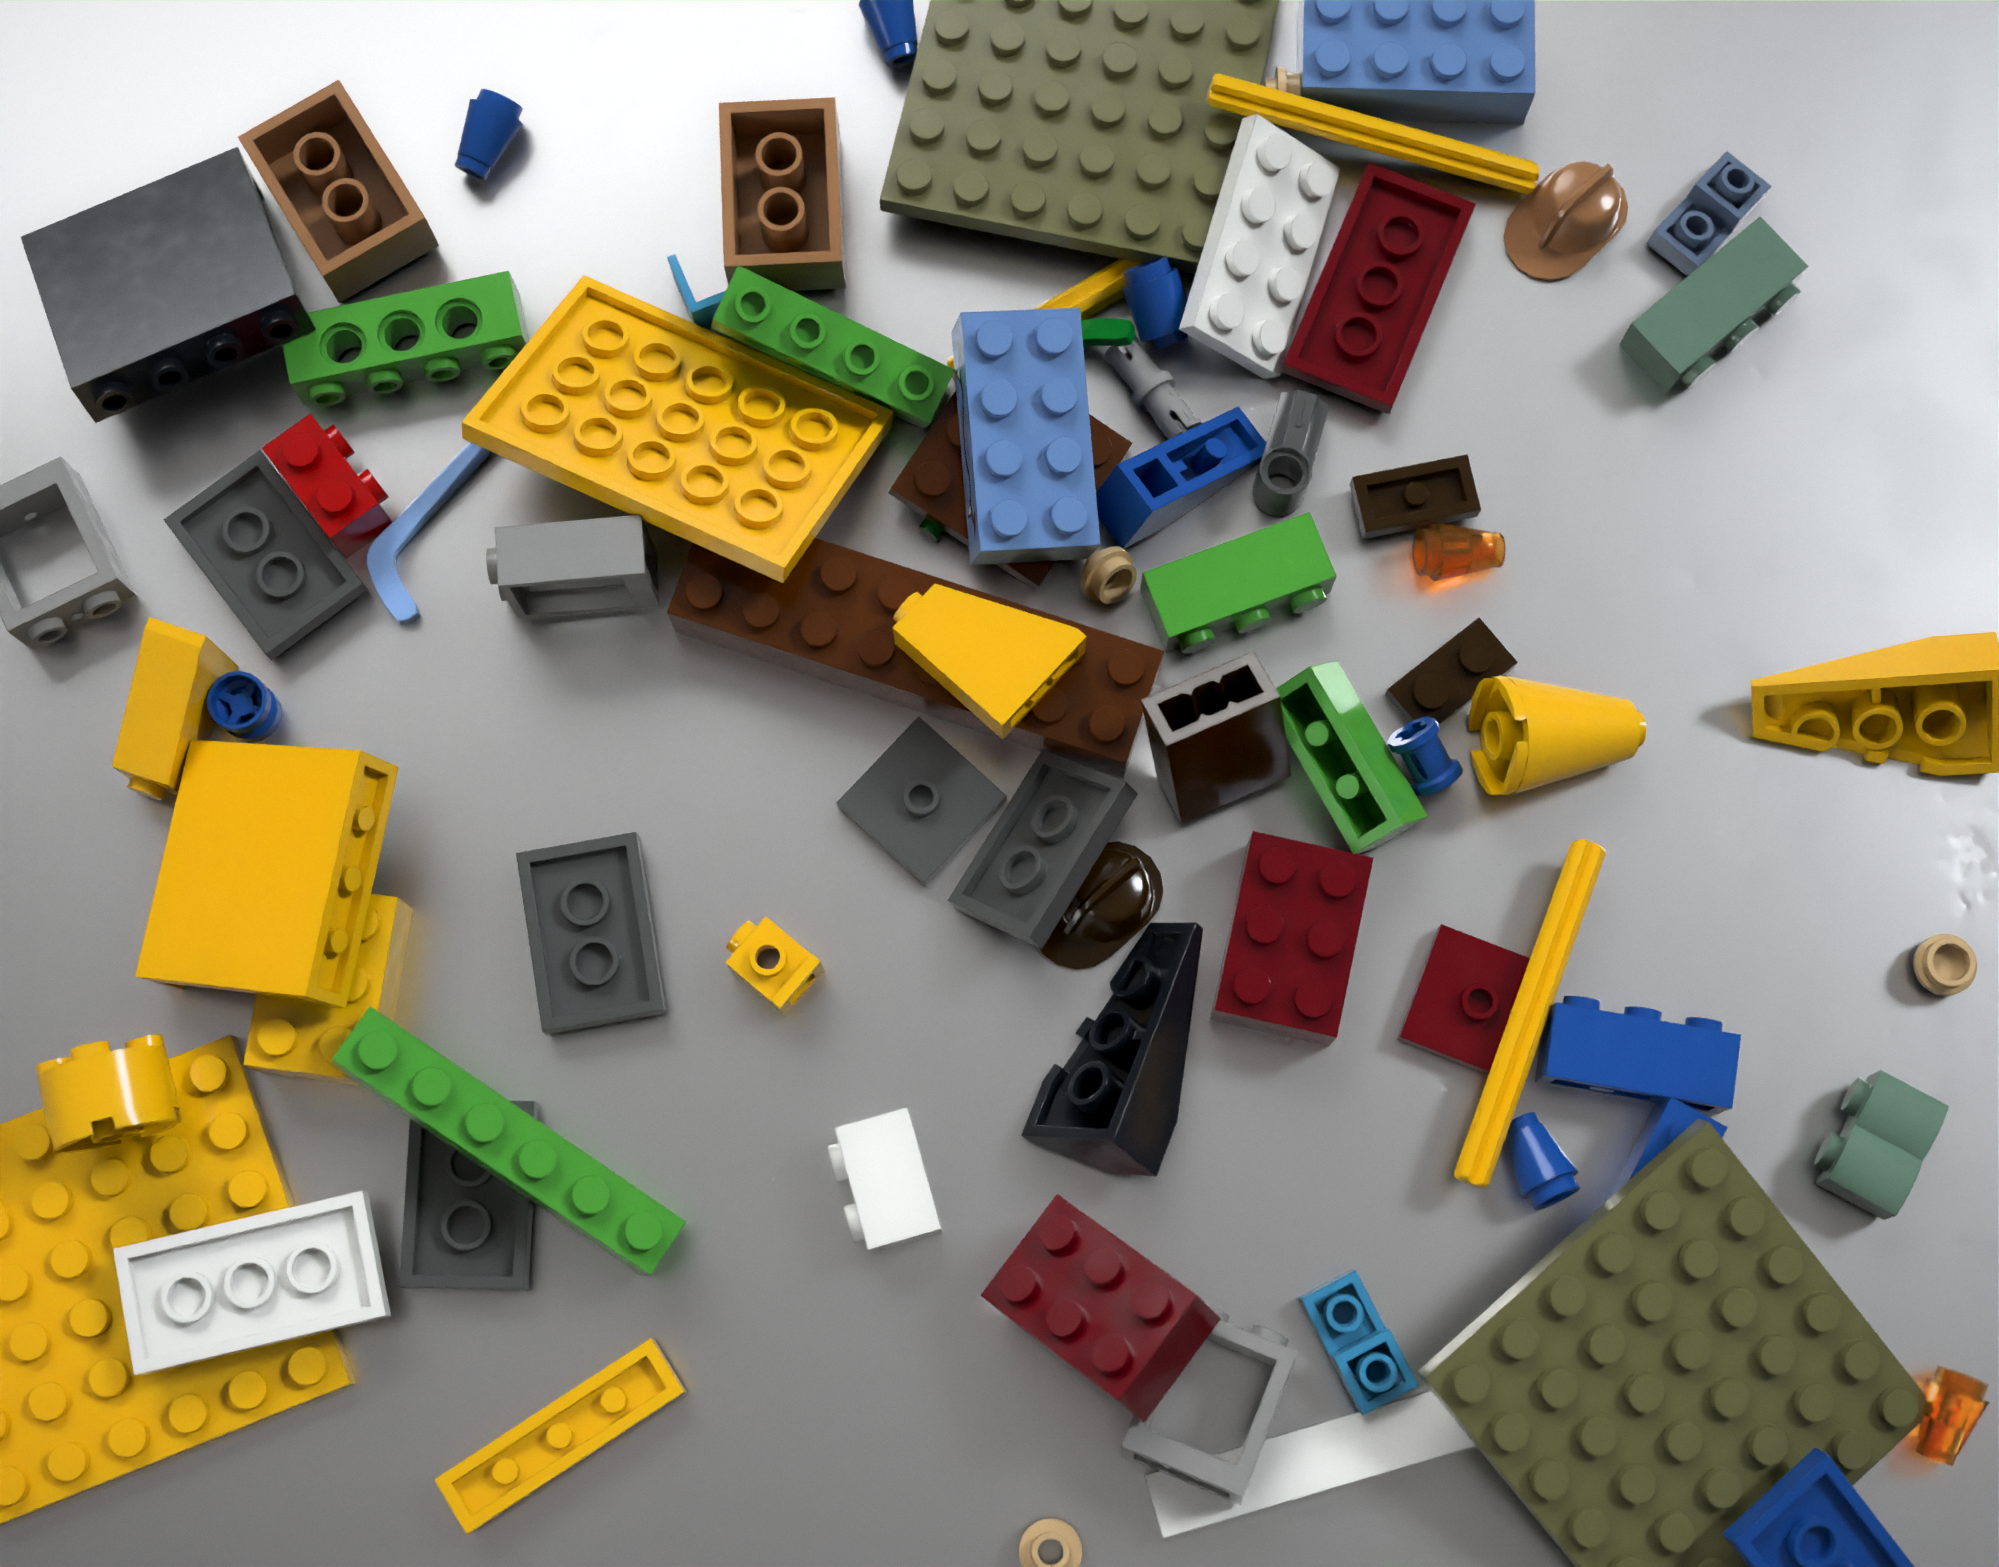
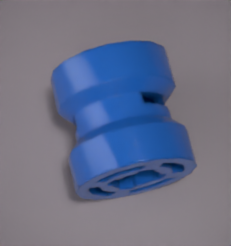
M243 671L228 672L217 678L209 689L207 696L208 712L217 724L237 740L248 743L259 742L271 736L279 727L282 717L281 703L277 696L251 673ZM250 714L252 715L249 718L242 719V717H247Z

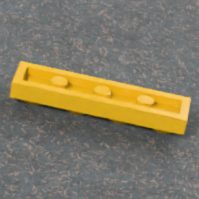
M650 1338L434 1480L465 1533L471 1534L686 1393V1390L654 1338Z

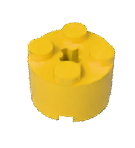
M154 1034L132 1039L125 1043L126 1049L114 1051L110 1050L109 1041L87 1043L70 1049L71 1057L49 1060L36 1065L37 1081L54 1152L59 1150V1153H74L121 1144L120 1139L141 1133V1138L181 1124L180 1107L163 1035Z

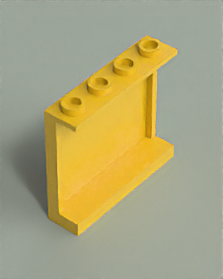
M190 740L135 977L184 990L186 985L304 999L328 1007L346 1009L399 767L361 750Z

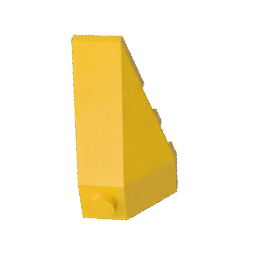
M1996 632L1932 636L1750 680L1754 738L1822 752L1832 747L1864 754L1866 761L1885 764L1887 759L1916 764L1920 766L1921 772L1939 776L1999 773V642Z

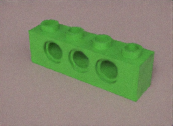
M739 265L732 276L711 324V328L781 362L893 410L894 416L921 429H924L931 423L955 371L930 357Z
M508 270L308 312L316 330L282 345L289 384L303 404L311 403L316 406H329L342 402L346 395L365 391L374 394L391 393L399 390L403 383L421 379L433 382L448 381L459 376L460 371L478 367L491 370L504 369L508 367L529 340L519 291ZM465 323L477 325L475 331L470 336L463 339L452 338L453 332L460 325ZM409 335L419 336L418 342L411 349L406 351L395 350L396 344L403 337ZM352 347L362 348L359 356L352 362L338 363L340 355L345 350Z

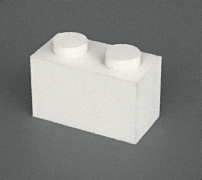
M907 1107L835 1128L839 1143L828 1146L837 1182L847 1179L850 1182L855 1203L844 1206L854 1243L865 1240L867 1249L872 1253L942 1233Z

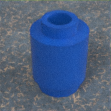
M1167 256L1150 260L1125 270L1123 275L1127 285L1122 290L1140 341L1153 340L1155 348H1161L1187 338L1188 334L1179 330L1188 298L1177 268L1171 269Z

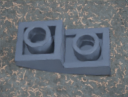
M1726 151L1697 181L1687 197L1657 227L1646 244L1688 277L1716 253L1772 186Z

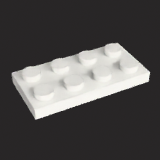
M1258 114L1242 118L1179 330L1261 378L1270 379L1280 377L1341 168Z
M358 1191L113 1249L134 1375H145L391 1316L369 1195L366 1191Z

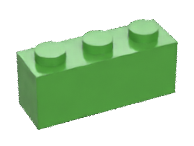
M1308 512L1142 573L1140 591L1165 653L1181 648L1183 654H1188L1213 644L1216 641L1214 636L1216 634L1233 628H1237L1238 633H1247L1268 624L1271 621V614L1292 607L1294 613H1301L1321 605L1327 600L1326 594L1331 592L1337 576L1311 513Z
M1338 661L1309 666L1276 688L1281 696L1286 739L1352 853L1358 854L1379 847L1429 817Z

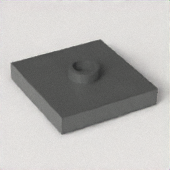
M918 716L836 803L848 817L926 886L1007 800V795Z

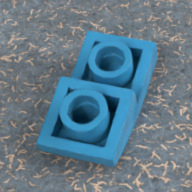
M1351 1269L1297 1297L1329 1359L1362 1415L1419 1386L1390 1329L1384 1326L1356 1270Z

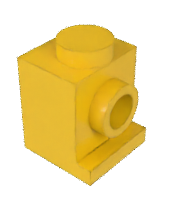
M766 916L757 926L750 920L745 922L726 945V949L732 953L725 962L729 969L784 1016L824 971L819 959L805 950ZM765 949H775L780 954L779 963L772 969H763L758 965V956Z

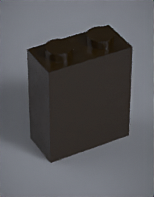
M1254 651L1141 700L1157 780L1181 824L1291 777L1281 696Z

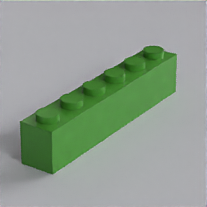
M371 1006L331 1060V1066L640 1275L652 1274L686 1223L685 1220Z

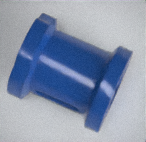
M1430 716L1418 718L1395 731L1387 741L1390 750L1400 754L1412 775L1413 780L1410 786L1416 796L1422 797L1432 795L1450 786L1463 772L1460 762L1457 759H1450L1437 735L1440 726L1436 719Z

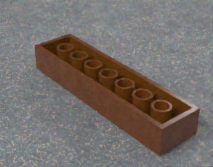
M814 538L784 583L695 543L692 544L667 610L675 632L998 738L1000 737L895 644L892 627L897 623L893 620V617L898 608L913 593L919 592L923 596L934 584H938L1078 628L1087 636L1085 653L1011 730L1004 740L1038 751L1043 749L1089 768L1124 779L1144 720L1141 700L1151 696L1161 669L1164 655L1163 650L818 538Z

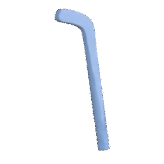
M469 442L370 546L367 554V567L372 583L389 612L400 624L415 621L420 617L417 604L402 583L396 568L398 554L437 510L492 453L491 451Z

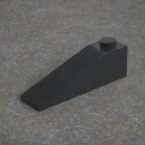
M1197 922L1150 923L1110 981L1113 995L1095 1021L1086 1017L1076 1031V1034L1082 1040L1065 1066L1062 1068L1054 1064L1044 1078L1021 1136L1029 1142L1108 1173L1157 1177L1178 1119L1203 928Z

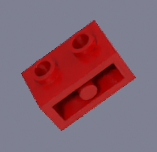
M310 413L262 447L263 451L346 559L378 537L392 523L380 503L389 498L368 469L357 475L346 459L355 452L334 424L323 430Z

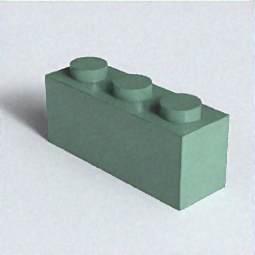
M1760 216L1632 322L1619 345L1666 395L1682 381L1690 388L1715 366L1716 362L1711 358L1725 345L1732 352L1735 351L1757 331L1759 327L1754 323L1757 318L1767 310L1774 316L1778 315L1798 297L1801 291L1796 284L1809 266Z

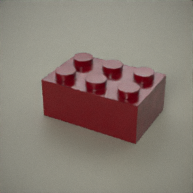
M1252 831L1246 846L1210 1020L1330 1046L1338 1035L1373 857Z
M1058 1194L1053 1198L980 1295L1010 1321L1144 1423L1221 1320L1197 1294Z

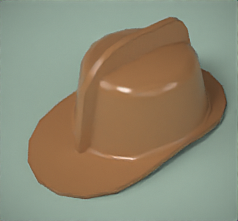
M1586 161L1568 163L1545 177L1534 188L1533 192L1528 194L1515 207L1507 219L1503 238L1507 255L1517 269L1536 279L1552 281L1569 277L1583 268L1618 234L1626 222L1628 203L1623 188L1614 178V168L1610 164L1601 167L1598 164Z

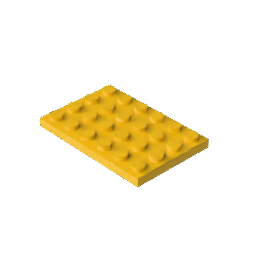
M583 275L461 424L462 439L630 515H641L642 520L784 583L891 429L894 411Z

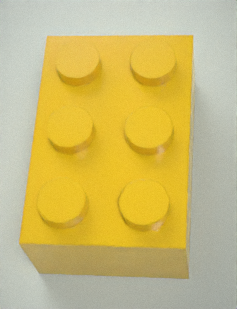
M371 894L346 1009L328 1007L299 998L256 994L243 1065L264 1074L359 1085L331 1066L330 1063L333 1056L370 1006L394 1022L414 909L399 897Z

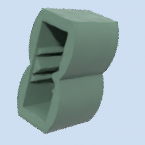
M1882 1070L1868 1076L1866 1081L1857 1078L1846 1093L1841 1105V1110L1848 1114L1842 1131L1839 1135L1830 1132L1816 1155L1814 1164L1822 1168L1816 1184L1883 1220L1897 1216L1916 1181L1924 1158L1941 1129L1949 1106Z

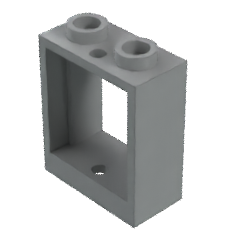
M61 456L0 485V537L67 506L98 572L31 605L21 608L0 562V616L7 632L27 647L33 644L45 645L62 638L67 633L68 627L87 618L98 619L108 616L121 607L122 601L136 595L81 476Z
M641 515L495 527L496 548H487L486 552L489 581L491 585L498 584L501 601H508L519 619L660 606L656 548Z
M1207 1304L1221 1318L1208 1336V1340L1274 1366L1237 1465L1149 1430L1156 1408L1145 1423L1133 1415L1121 1445L1122 1456L1241 1505L1293 1370L1297 1351L1287 1347L1289 1339L1282 1334L1258 1325H1254L1251 1332L1229 1324L1230 1316L1226 1312Z

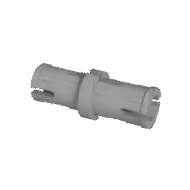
M1136 335L1132 343L1124 347L1132 360H1128L1118 346L1109 347L1105 353V358L1113 365L1133 391L1132 401L1138 409H1146L1168 440L1183 433L1175 423V420H1179L1187 431L1202 424L1201 420L1196 418L1175 391L1174 386L1176 382L1167 370H1159L1152 358L1139 343Z

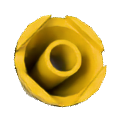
M1507 675L1484 678L1479 682L1472 697L1469 731L1479 730L1481 750H1470L1471 759L1478 782L1486 793L1490 795L1510 796L1631 759L1636 754L1638 747L1642 746L1646 737L1645 719L1642 713L1637 711L1634 704L1628 699Z

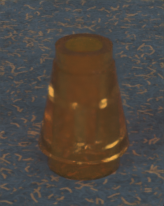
M1432 522L1428 528H1419L1415 532L1412 546L1414 568L1419 576H1429L1432 581H1440L1501 567L1505 560L1504 537L1501 532H1490Z
M1938 1365L1934 1378H1926L1924 1393L1926 1398L1916 1452L1938 1462L1953 1466L1957 1454H1960L1990 1401L1984 1399L1989 1384L1959 1371Z

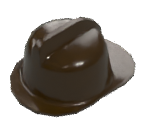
M1119 841L1108 842L1042 949L1039 948L1041 953L1055 964L1072 969L1095 967L1113 956L1150 922L1160 908L1163 895L1162 878L1152 858L1136 846Z

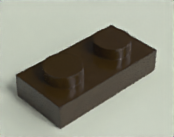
M1468 454L1353 476L1350 482L1363 539L1478 517L1481 511Z
M1477 618L1388 688L1385 696L1408 723L1418 718L1430 716L1435 718L1439 726H1441L1472 702V697L1481 680L1493 678L1492 676L1506 675L1518 662L1480 618Z

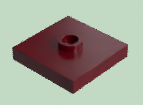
M1441 924L1437 929L1397 1040L1489 1075L1530 958Z

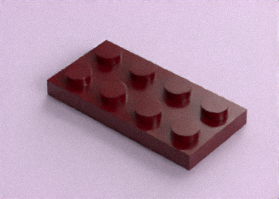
M1368 162L1286 355L1281 372L1390 414L1476 203Z

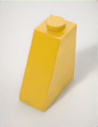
M934 584L923 596L919 592L913 593L902 603L893 617V620L897 622L892 627L895 644L1002 740L1085 653L1087 636L1078 628L938 584Z
M151 617L148 618L144 628L112 767L130 779L127 785L128 789L153 799L162 800L165 792L178 795L190 740L209 741L216 722L212 719L207 709V696L210 687L222 675L238 671L239 666L207 636Z

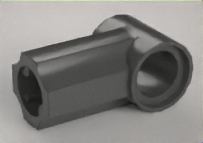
M1301 390L1280 393L1262 459L1253 483L1252 493L1258 507L1272 516L1292 514L1300 507L1312 478V468L1330 406L1321 401L1318 395ZM1276 473L1285 474L1294 481L1296 486L1288 489L1279 488L1270 481L1269 476Z

